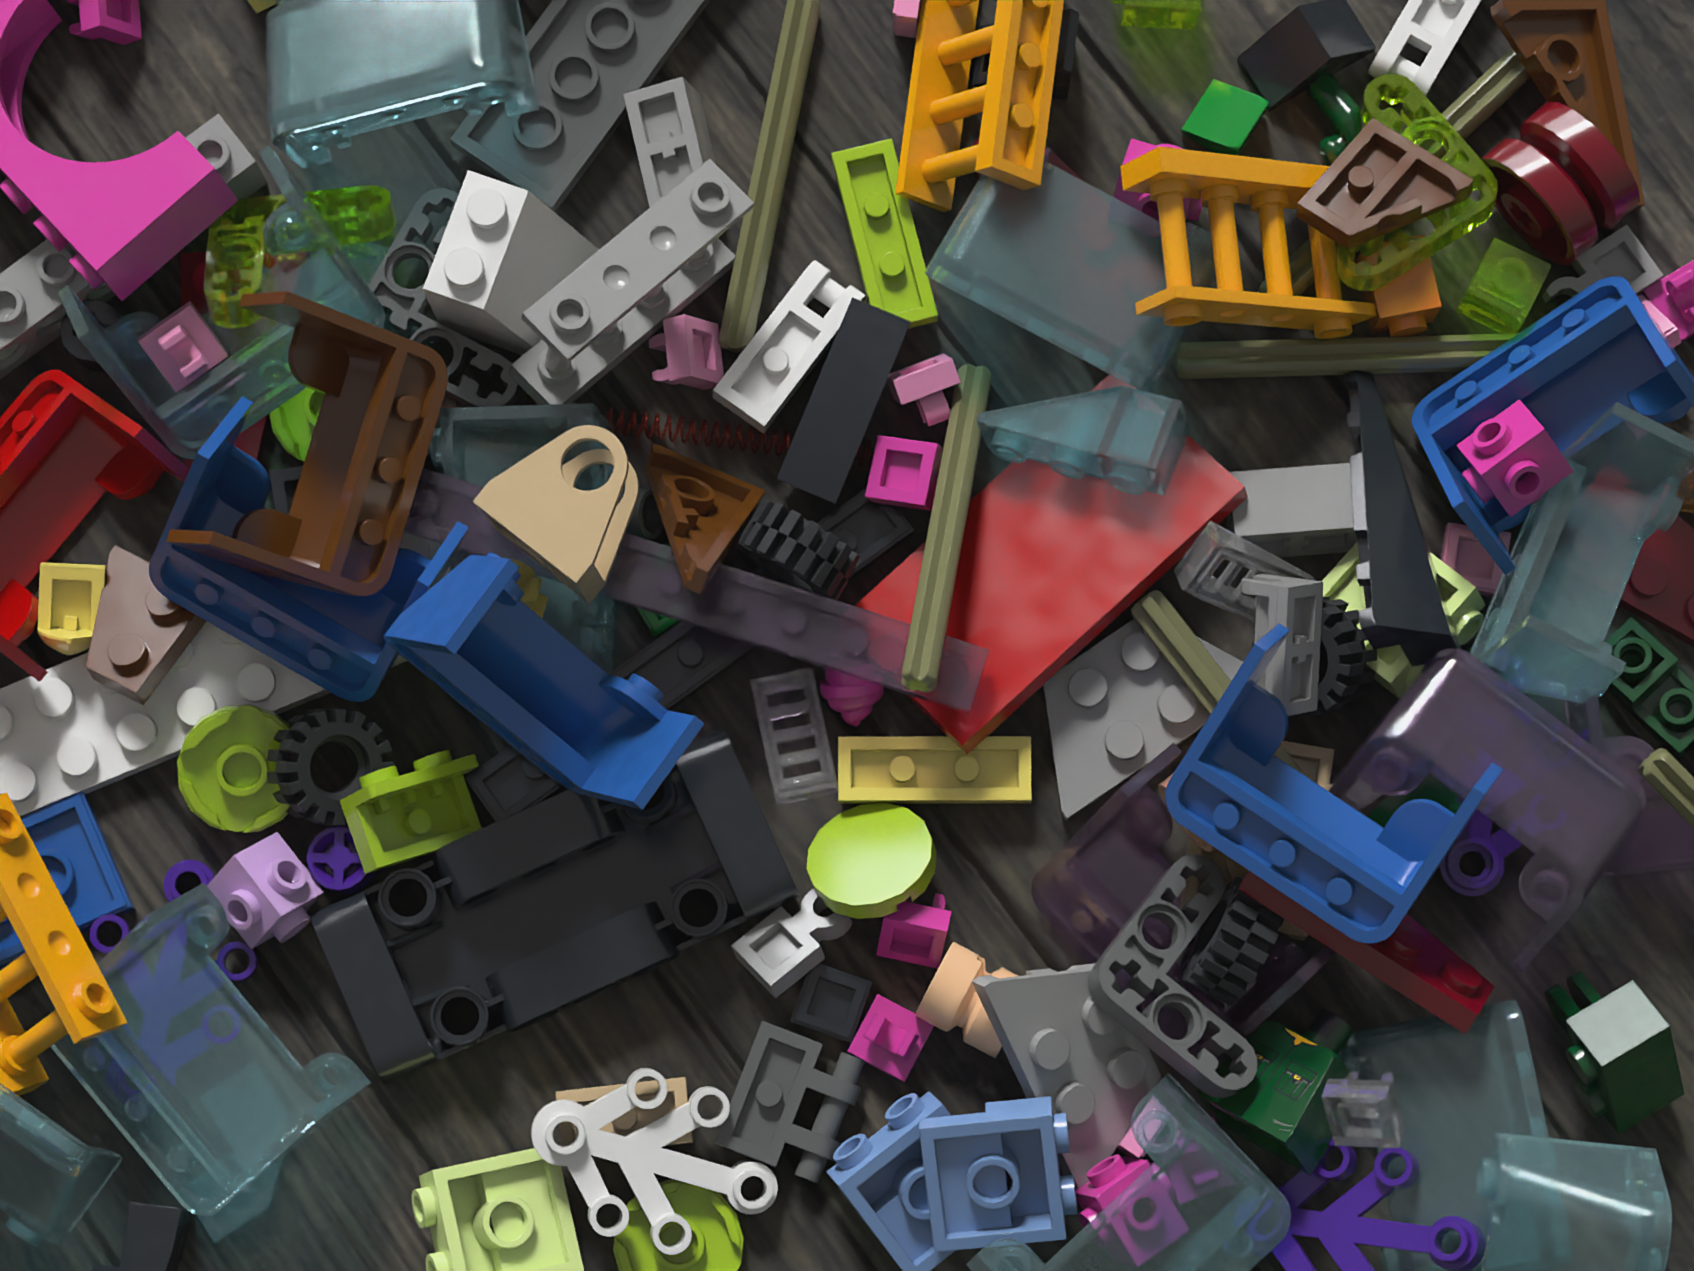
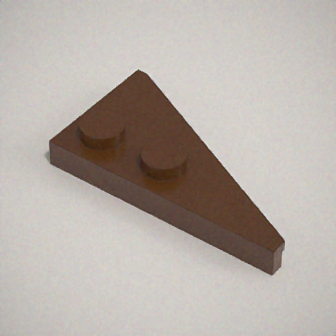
M1500 0L1490 7L1494 21L1546 102H1559L1575 110L1592 123L1615 147L1628 165L1638 185L1640 202L1632 212L1643 207L1645 202L1606 1Z
M654 444L649 454L645 471L684 587L701 594L737 543L761 504L766 490Z

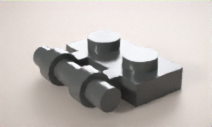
M762 1021L730 1102L729 1115L722 1123L715 1144L777 1167L785 1143L804 1150L795 1175L819 1184L827 1161H835L833 1155L841 1145L840 1142L835 1140L849 1105L856 1106L862 1088L857 1086V1082L865 1061L841 1052L833 1075L826 1074L814 1069L823 1044ZM807 1088L825 1095L811 1131L793 1124Z

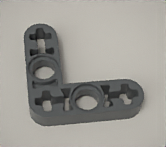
M445 188L432 189L422 194L415 202L357 304L352 317L368 322L370 318L375 321H381L386 314H389L393 328L408 338L411 336L413 326L419 328L410 340L423 345L436 340L447 342L452 346L454 356L452 362L447 367L448 384L445 396L478 413L487 416L502 415L513 408L518 402L521 393V386L509 375L512 363L502 355L424 316L430 306L423 290L425 282L415 289H406L400 287L394 280L396 267L402 261L409 258L423 260L428 264L430 271L435 255L424 245L412 242V240L417 236L426 244L433 232V225L428 217L429 213L433 211L441 214L447 206L452 208V213L458 198V194L455 191ZM442 226L433 240L436 250L439 248L447 226ZM467 355L474 356L469 362L473 372L485 378H491L495 371L501 372V381L507 388L503 394L491 392L487 399L481 398L482 390L479 384L462 374ZM462 374L460 386L453 385Z
M1190 854L1181 857L1163 873L1093 966L1088 977V989L1094 1002L1104 1012L1202 1092L1212 1097L1226 1098L1239 1092L1254 1079L1257 1072V1057L1254 1049L1244 1037L1166 975L1220 902L1225 891V879L1216 863L1204 855ZM1193 875L1201 882L1197 889L1198 894L1180 910L1171 903L1178 898L1186 887L1187 882L1185 880ZM1156 918L1163 921L1169 927L1172 934V943L1168 949H1156L1146 942L1142 934L1144 919ZM1123 969L1131 977L1127 983L1128 989L1120 994L1113 989L1112 985L1116 978L1114 974ZM1153 991L1158 997L1144 1008L1141 1014L1136 1007L1145 1000L1143 997ZM1171 1007L1182 1013L1188 1024L1187 1034L1184 1039H1171L1160 1030L1157 1022L1160 1008ZM1204 1033L1208 1036L1209 1040L1200 1046L1202 1050L1194 1056L1191 1055L1187 1049L1201 1039ZM1226 1053L1233 1059L1229 1066V1070L1232 1073L1222 1078L1216 1073L1215 1069L1219 1063L1217 1057Z

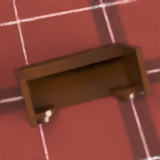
M289 291L242 294L238 307L295 328L288 350L289 368L300 384L325 394L289 514L273 509L252 510L240 518L231 538L213 531L170 529L166 542L262 575L344 595L369 596L375 594L386 585L392 573L446 392L448 372L445 362L434 349Z

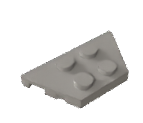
M1134 619L1066 664L1042 686L1050 731L1051 753L1059 793V808L1064 820H1069L1200 731L1210 716ZM1197 637L1232 681L1243 661Z
M1096 963L1075 965L1066 971L1060 972L1048 968L1026 971L1024 976L996 978L992 975L979 976L972 981V984L1026 1098L1051 1096L1053 1114L1066 1113L1070 1153L1058 1154V1160L1063 1176H1074L1076 1191L1089 1181L1086 1176L1087 1172L1097 1163L1110 1157L1161 1078L1158 1067L1149 1048L1104 1012L1092 999L1088 989V977ZM1115 978L1112 987L1121 994L1123 991L1117 978Z

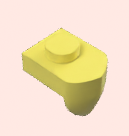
M41 562L37 633L46 645L69 656L90 648L101 591L105 585L106 565Z

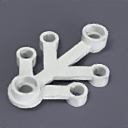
M641 1068L634 1071L629 1076L626 1084L586 1106H582L572 1100H556L545 1105L537 1113L532 1123L531 1140L536 1152L548 1163L567 1166L589 1207L588 1221L592 1228L600 1235L611 1237L620 1234L628 1224L629 1211L621 1199L609 1194L591 1155L619 1164L651 1224L650 1237L653 1244L661 1252L669 1255L681 1253L689 1246L692 1231L688 1222L682 1216L674 1213L654 1173L723 1193L727 1201L735 1209L745 1214H758L765 1211L773 1204L777 1196L778 1184L774 1173L757 1160L745 1159L736 1162L732 1167H727L662 1148L701 1125L709 1128L716 1127L727 1119L730 1112L729 1100L722 1091L715 1087L705 1086L697 1089L691 1095L689 1102L625 1137L601 1130L600 1128L636 1106L642 1109H653L665 1100L668 1090L666 1080L653 1069ZM651 1076L658 1083L656 1096L647 1101L638 1099L635 1094L637 1081L642 1077ZM706 1095H715L720 1101L718 1114L710 1119L701 1118L697 1110L700 1099ZM564 1121L571 1122L577 1130L575 1140L566 1146L556 1144L552 1135L555 1126ZM751 1176L761 1178L763 1182L762 1194L754 1200L744 1199L741 1194L743 1181ZM609 1203L617 1205L620 1210L618 1222L611 1227L599 1225L596 1220L599 1208ZM668 1222H677L682 1227V1237L673 1245H665L661 1243L659 1238L661 1227Z

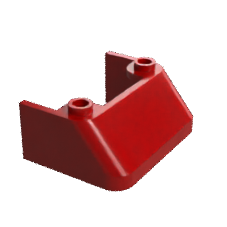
M49 370L34 378L0 417V652L39 682L48 672L17 647L32 634L37 625L39 601L26 587L39 573L41 562L47 563L106 491L118 499L130 500L149 492L155 486L164 470L183 483L190 470L143 427L60 370Z

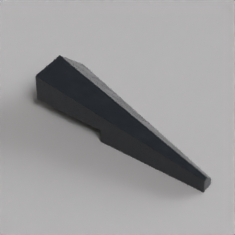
M1359 371L1345 373V383L1348 389L1351 410L1347 414V424L1350 434H1354L1356 455L1350 456L1353 523L1360 564L1356 565L1359 586L1364 588L1366 609L1359 611L1360 628L1373 649L1400 645L1412 667L1463 658L1374 376L1371 373Z

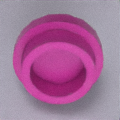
M849 659L825 665L826 678L820 681L821 696L827 699L828 705L832 710L841 713L844 722L857 727L860 725L861 720L871 713L873 705L884 694L883 676L876 673V662L868 659Z

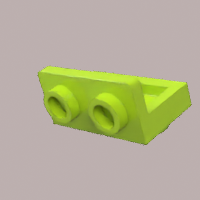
M446 750L413 762L415 771L399 776L396 766H390L359 778L362 789L339 801L365 874L432 854L439 848L482 829L463 774L479 767L475 754L453 760L450 751Z

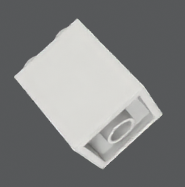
M468 170L423 290L438 323L459 334L523 355L537 344L541 338L521 319L522 313L599 249L528 190Z

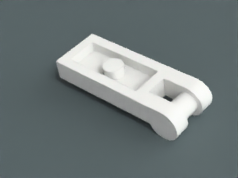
M1409 0L1376 55L1367 74L1382 82L1388 77L1408 89L1405 95L1422 103L1482 0ZM1407 42L1428 53L1421 67L1400 56Z
M816 260L805 269L713 389L712 398L763 434L834 342L852 297L864 302L867 297L852 285L845 289L829 278L831 271ZM814 298L830 308L824 318L806 307Z

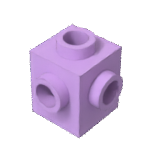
M278 832L233 855L204 888L224 913L228 922L238 931L251 949L274 936L280 943H283L299 933L311 921L310 916L306 912L324 893L308 869L301 863Z

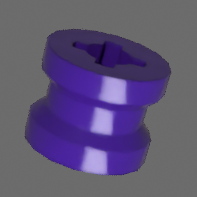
M335 826L327 828L317 834L309 845L307 853L308 869L315 881L332 893L341 895L358 893L366 888L375 876L376 871L365 874L349 827ZM352 864H358V865H353V866L351 867V869L346 872V877H345V870H347Z

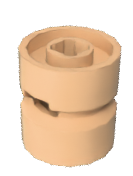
M953 942L931 981L915 1016L945 1032L956 1026L961 1027L965 1043L996 1058L1002 1045L972 981L979 976L992 975L996 978L1015 977L1018 975L1003 967L992 974L986 972L984 958Z

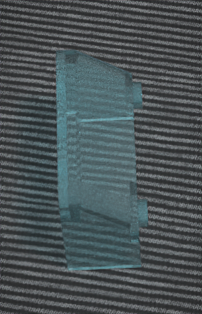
M269 145L259 151V154L288 201L268 217L263 229L264 243L277 264L202 316L228 351V357L177 393L174 391L138 343L140 335L162 321L158 316L148 312H134L121 317L104 329L69 285L58 291V295L78 339L174 454L183 458H195L200 448L242 396L252 401L253 405L240 433L306 388L295 379L288 364V350L295 328L238 307L242 294L289 291L377 327L383 328L385 313L377 296L322 215Z
M1618 402L1562 453L1574 472L1547 490L1538 501L1532 504L1510 555L1516 568L1506 575L1503 573L1467 659L1464 669L1466 676L1488 687L1584 703L1593 695L1601 697L1610 683L1622 674L1626 662L1611 655L1612 645L1605 642L1604 639L1643 542L1657 529L1666 532L1680 511L1683 497L1677 495L1676 492L1680 482L1694 471V441Z

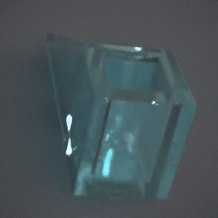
M1122 385L981 412L976 420L987 448L1003 460L1023 463L1025 459L1048 464L1053 471L1068 478L1082 479L1084 475L1104 479L1114 488L1132 495H1142L1144 491L1165 496L1190 431L1182 401Z

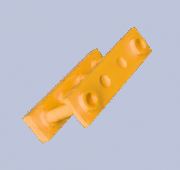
M921 0L895 194L941 212H947L952 209L955 179L959 176L978 172L1022 190L1041 185L1064 0H997L994 25L975 31L979 0ZM990 53L986 85L967 90L971 59ZM983 112L979 144L959 150L963 118Z
M1157 147L1120 166L1123 191L1150 194V200L1157 202L1166 289L1135 303L1136 315L1163 317L1164 324L1173 327L1210 321L1314 330V336L1318 339H1335L1350 335L1352 333V325L1377 316L1375 303L1342 300L1336 243L1310 225H1308L1316 298L1293 296L1283 209L1297 210V203L1330 166L1168 147ZM1184 198L1201 199V205L1208 207L1217 289L1192 286L1183 205ZM1235 203L1250 204L1251 211L1258 213L1267 293L1243 291L1234 213Z
M8 793L0 794V924L7 918L9 919L26 952L0 971V1102L34 1091L49 1080L38 1055L68 1033L73 1043L77 1044L120 1029L128 1023ZM39 976L56 1010L25 1032L7 998Z

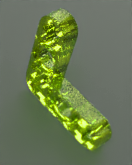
M1384 74L1375 78L1367 85L1362 104V120L1365 126L1374 118L1413 143L1423 139L1438 141L1447 151L1441 160L1474 179L1472 192L1477 189L1480 193L1477 202L1468 197L1465 201L1451 206L1449 219L1445 210L1427 216L1426 218L1435 227V230L1429 236L1413 238L1406 235L1399 228L1386 234L1389 244L1383 247L1385 234L1349 250L1339 244L1336 259L1337 274L1343 283L1358 291H1373L1383 287L1484 223L1493 212L1498 192L1497 180L1492 171L1422 91L1407 77L1398 74ZM1384 99L1390 105L1397 104L1398 102L1403 103L1401 116L1391 107L1381 111L1379 109L1380 101ZM1404 122L1408 127L1402 133V126ZM1360 251L1362 255L1367 257L1379 251L1376 266L1372 267L1367 261L1355 264V252Z
M361 185L238 199L234 205L209 225L204 292L211 321L217 326L224 328H239L257 322L263 317L238 306L242 294L268 292L271 253L367 243L388 236L396 226L390 192L384 187L376 185ZM232 292H238V295L233 296Z

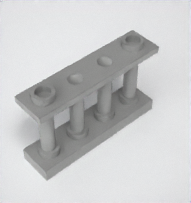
M709 158L522 313L521 319L541 340L511 364L509 375L554 419L663 327L664 319L676 316L733 267L735 255L718 237L753 209L754 202Z

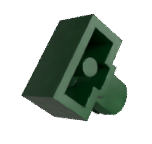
M1578 971L1566 978L1567 986L1574 1001L1558 984L1544 991L1545 999L1553 1016L1570 1037L1569 1048L1565 1050L1566 1056L1572 1068L1581 1079L1574 1084L1575 1090L1587 1111L1594 1118L1603 1114L1619 1134L1685 1094L1670 1025L1633 980L1602 998L1583 973Z

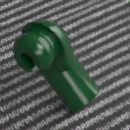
M1327 73L1316 78L1310 84L1307 93L1331 123L1333 135L1324 138L1319 144L1322 159L1327 166H1331L1361 132L1362 118L1360 107L1335 77Z

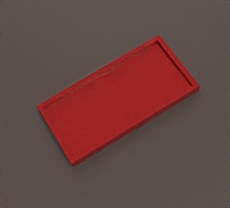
M1115 369L970 500L937 686L934 690L927 693L919 690L910 691L901 682L902 667L926 541L842 616L837 623L841 630L871 660L875 661L876 665L968 755L1246 500L1248 495L1242 483Z

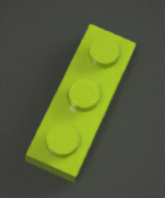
M892 138L831 153V161L868 303L910 320L908 329L938 322V313L908 199L895 194L899 164Z

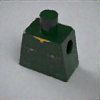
M1326 1009L1320 1011L1303 1035L1275 1020L1264 1022L1247 1039L1257 1057V1072L1254 1079L1239 1092L1226 1098L1212 1097L1202 1092L1199 1088L1195 1093L1221 1126L1311 1175L1357 1093L1358 1083L1339 1056H1337L1354 1032L1344 1020ZM1229 1057L1216 1070V1073L1222 1078L1232 1073L1229 1070V1066L1233 1059Z

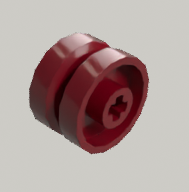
M1546 102L1523 122L1519 129L1521 140L1504 139L1481 159L1477 167L1480 181L1489 199L1515 232L1542 256L1559 265H1571L1595 244L1598 239L1597 227L1613 229L1637 207L1640 202L1639 189L1628 165L1615 147L1592 123L1575 110L1559 102Z

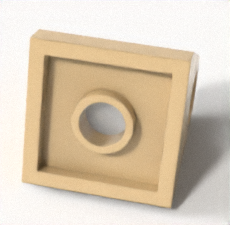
M583 425L566 431L491 479L472 502L492 528L590 604L606 585L638 501L639 481L634 468L628 461L626 451L620 440L613 433L602 427ZM595 441L609 449H593L583 452L562 465L566 453L580 442ZM596 464H606L614 467L609 480L600 488L591 491L575 488L579 475L588 467ZM624 484H625V493H624V495H623V497H622L620 503L617 505L618 500H619L620 495H621V492H622V490H623Z

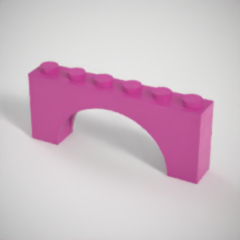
M0 0V172L6 177L0 184V189L24 215L33 207L41 216L33 224L58 252L69 245L77 253L68 262L94 290L105 283L123 301L234 205L238 199L217 170L179 131L145 152L110 162L93 163L68 160L52 155L32 144L25 131L21 104L24 80L35 52L62 19L47 0Z

